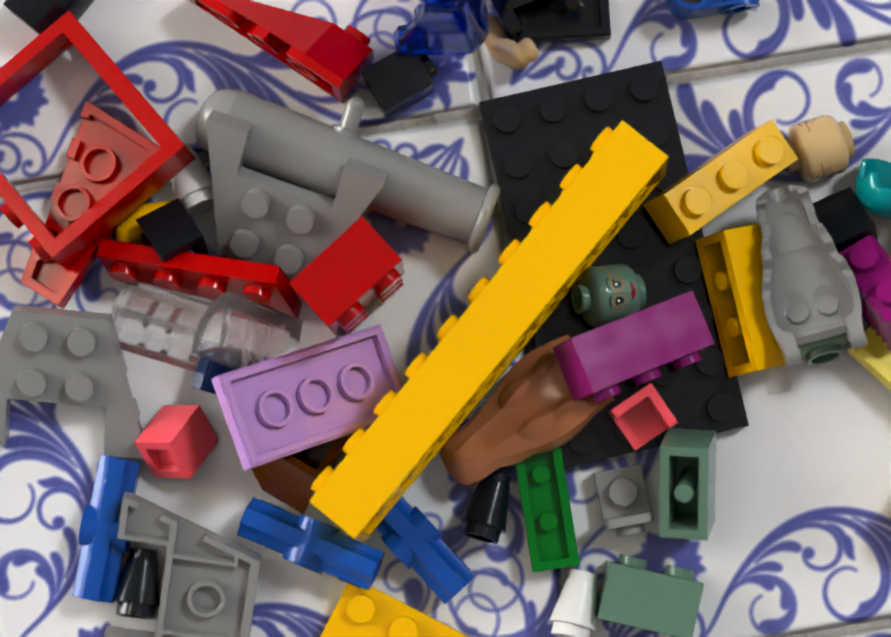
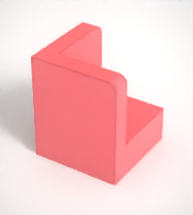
M652 383L645 385L607 411L634 451L666 429H670L678 424V421Z
M164 405L134 443L155 478L191 479L218 443V438L200 405Z

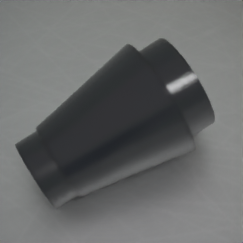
M495 471L478 483L460 519L464 523L461 532L463 535L487 543H498L500 534L506 533L511 477Z
M130 548L129 557L127 558L113 600L114 603H117L116 615L139 619H154L155 609L159 608L160 604L158 551Z

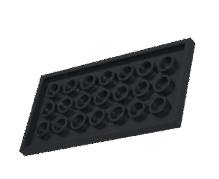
M662 61L479 102L497 185L501 189L500 198L511 242L514 239L521 243L532 228L528 224L532 216L543 203L547 201L553 205L560 197L563 190L559 187L560 183L576 164L583 168L588 163L594 153L590 148L606 127H610L614 131L623 120L669 156L665 177L592 266L617 263L626 264L636 274H639L646 287L647 298L644 309L693 290L715 344L699 350L702 360L678 370L674 369L672 362L660 366L661 377L636 387L632 378L618 383L621 393L613 396L614 401L599 411L575 437L561 446L564 468L659 447L668 429L634 451L607 412L649 383H652L678 421V424L672 428L715 430L716 433L749 426L737 376L728 377L695 242L696 239L704 237L702 228L690 236L669 244L643 206V204L688 174ZM572 290L533 336L535 348L567 334L572 338L595 329L584 321L581 314L575 312L571 300Z

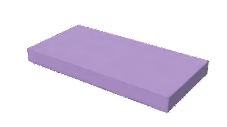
M380 324L233 370L211 379L244 471L353 434L359 428L363 430L369 428L378 418L373 411L381 399L390 390L398 393L403 387Z

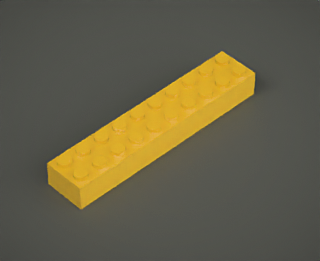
M623 120L614 131L610 127H606L600 133L590 148L594 153L588 163L583 168L576 164L568 172L559 186L563 189L560 197L553 205L546 201L540 206L528 223L532 228L521 243L514 239L507 246L498 259L501 266L491 280L484 276L467 296V300L471 302L467 310L460 318L455 314L448 318L436 334V338L440 341L428 356L421 352L414 359L404 374L409 378L407 383L398 393L390 390L381 399L373 411L378 416L367 431L359 428L342 448V451L347 455L337 468L326 467L312 484L311 489L315 494L309 502L355 540L365 542L389 511L401 499L578 283L581 273L586 268L592 266L665 177L669 156Z

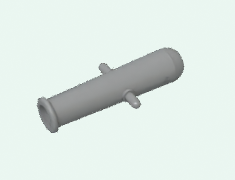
M239 89L216 90L203 102L196 119L195 134L198 143L207 153H209L206 122L209 114L214 109L254 124L243 167L335 199L344 166L349 158L389 171V177L384 187L366 210L468 244V251L472 254L479 251L500 195V186L492 184L487 189L360 138L361 134L356 131L365 109V103L362 98L357 96L351 97L346 103L339 125L334 124L333 126Z

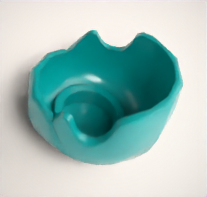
M874 158L862 159L855 180V194L863 207L871 214L891 220V163Z

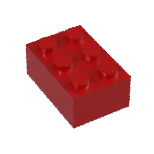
M361 216L296 275L289 284L335 335L342 330L350 334L369 317L366 308L377 298L383 303L386 302L404 285L401 277L405 270L402 259Z

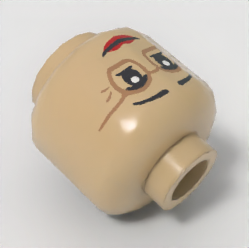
M821 115L794 124L788 130L787 142L798 159L786 168L790 173L797 171L799 176L806 182H816L843 173L848 168L849 158L855 155L854 142L848 126L844 121L837 122L830 115Z

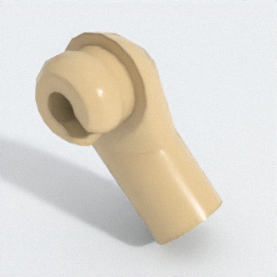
M497 15L490 16L476 25L492 58L498 63L520 70L527 68V63L538 59V49L533 40L525 37L516 43L514 40L508 39Z

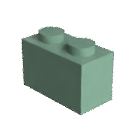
M670 428L667 430L660 445L659 537L708 540L715 521V430Z
M620 554L618 563L607 560L596 607L597 619L675 637L693 636L704 583L693 580L694 571L666 565L665 573L646 569L648 560Z

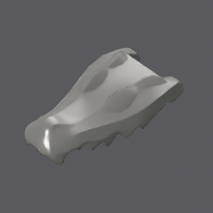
M787 184L783 187L767 190L756 199L757 219L762 234V301L769 329L782 352L786 365L789 367L802 363L799 345L847 333L852 349L867 346L868 341L863 325L861 298L854 274L845 258L838 253L833 239L824 225L819 222L807 188L805 186Z

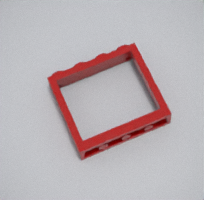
M69 10L0 68V106L69 47L74 45L161 148L57 237L54 236L0 170V196L5 201L0 207L1 211L16 228L19 229L23 225L27 227L34 236L28 243L45 263L52 258L65 269L196 159Z

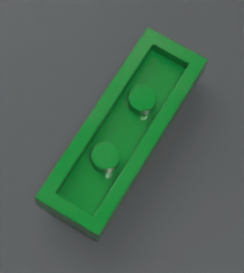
M560 446L550 452L535 454L529 460L515 464L532 572L580 565Z

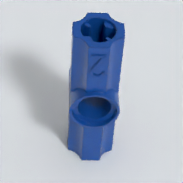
M100 455L91 502L86 505L80 524L78 541L82 548L72 596L92 601L113 603L120 580L123 555L127 554L131 544L130 540L117 539L122 498L124 492L136 494L142 462Z
M254 497L244 511L237 535L283 554V559L318 574H322V571L337 577L339 580L368 591L379 573L385 555L380 550L339 534V529L304 514H301L300 517L276 505Z
M403 497L378 525L377 529L382 534L380 537L382 541L408 569L412 567L444 604L475 577L457 554L452 552L441 540L443 535L416 506L412 508Z

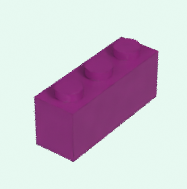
M692 290L572 337L552 347L574 401L591 395L594 403L621 393L618 383L632 378L636 387L661 377L660 366L672 362L674 369L678 370L702 360L699 350L711 346L715 342Z

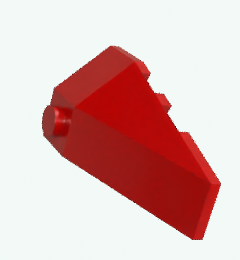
M189 0L341 103L345 102L362 77L361 70L367 68L374 59L373 49L368 46L371 40L351 25H347L345 30H343L336 24L251 0Z

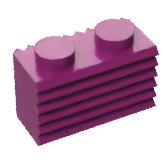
M868 235L839 252V254L845 258L854 274L861 298L862 316L866 317V322L871 323V328L876 329L877 336H881L882 342L886 343L887 349L891 350V257L873 235Z

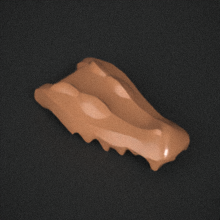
M569 334L530 351L519 360L503 377L497 388L478 408L470 420L456 430L440 450L442 462L448 473L458 483L470 487L476 486L482 479L501 467L513 466L529 460L535 454L547 453L566 444L599 411L614 401L612 396L594 403L591 395L574 401L552 347L570 339Z

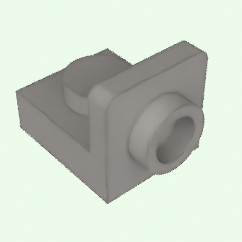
M641 464L593 473L604 529L616 528L617 537L645 532L644 523L654 521L653 511H650Z

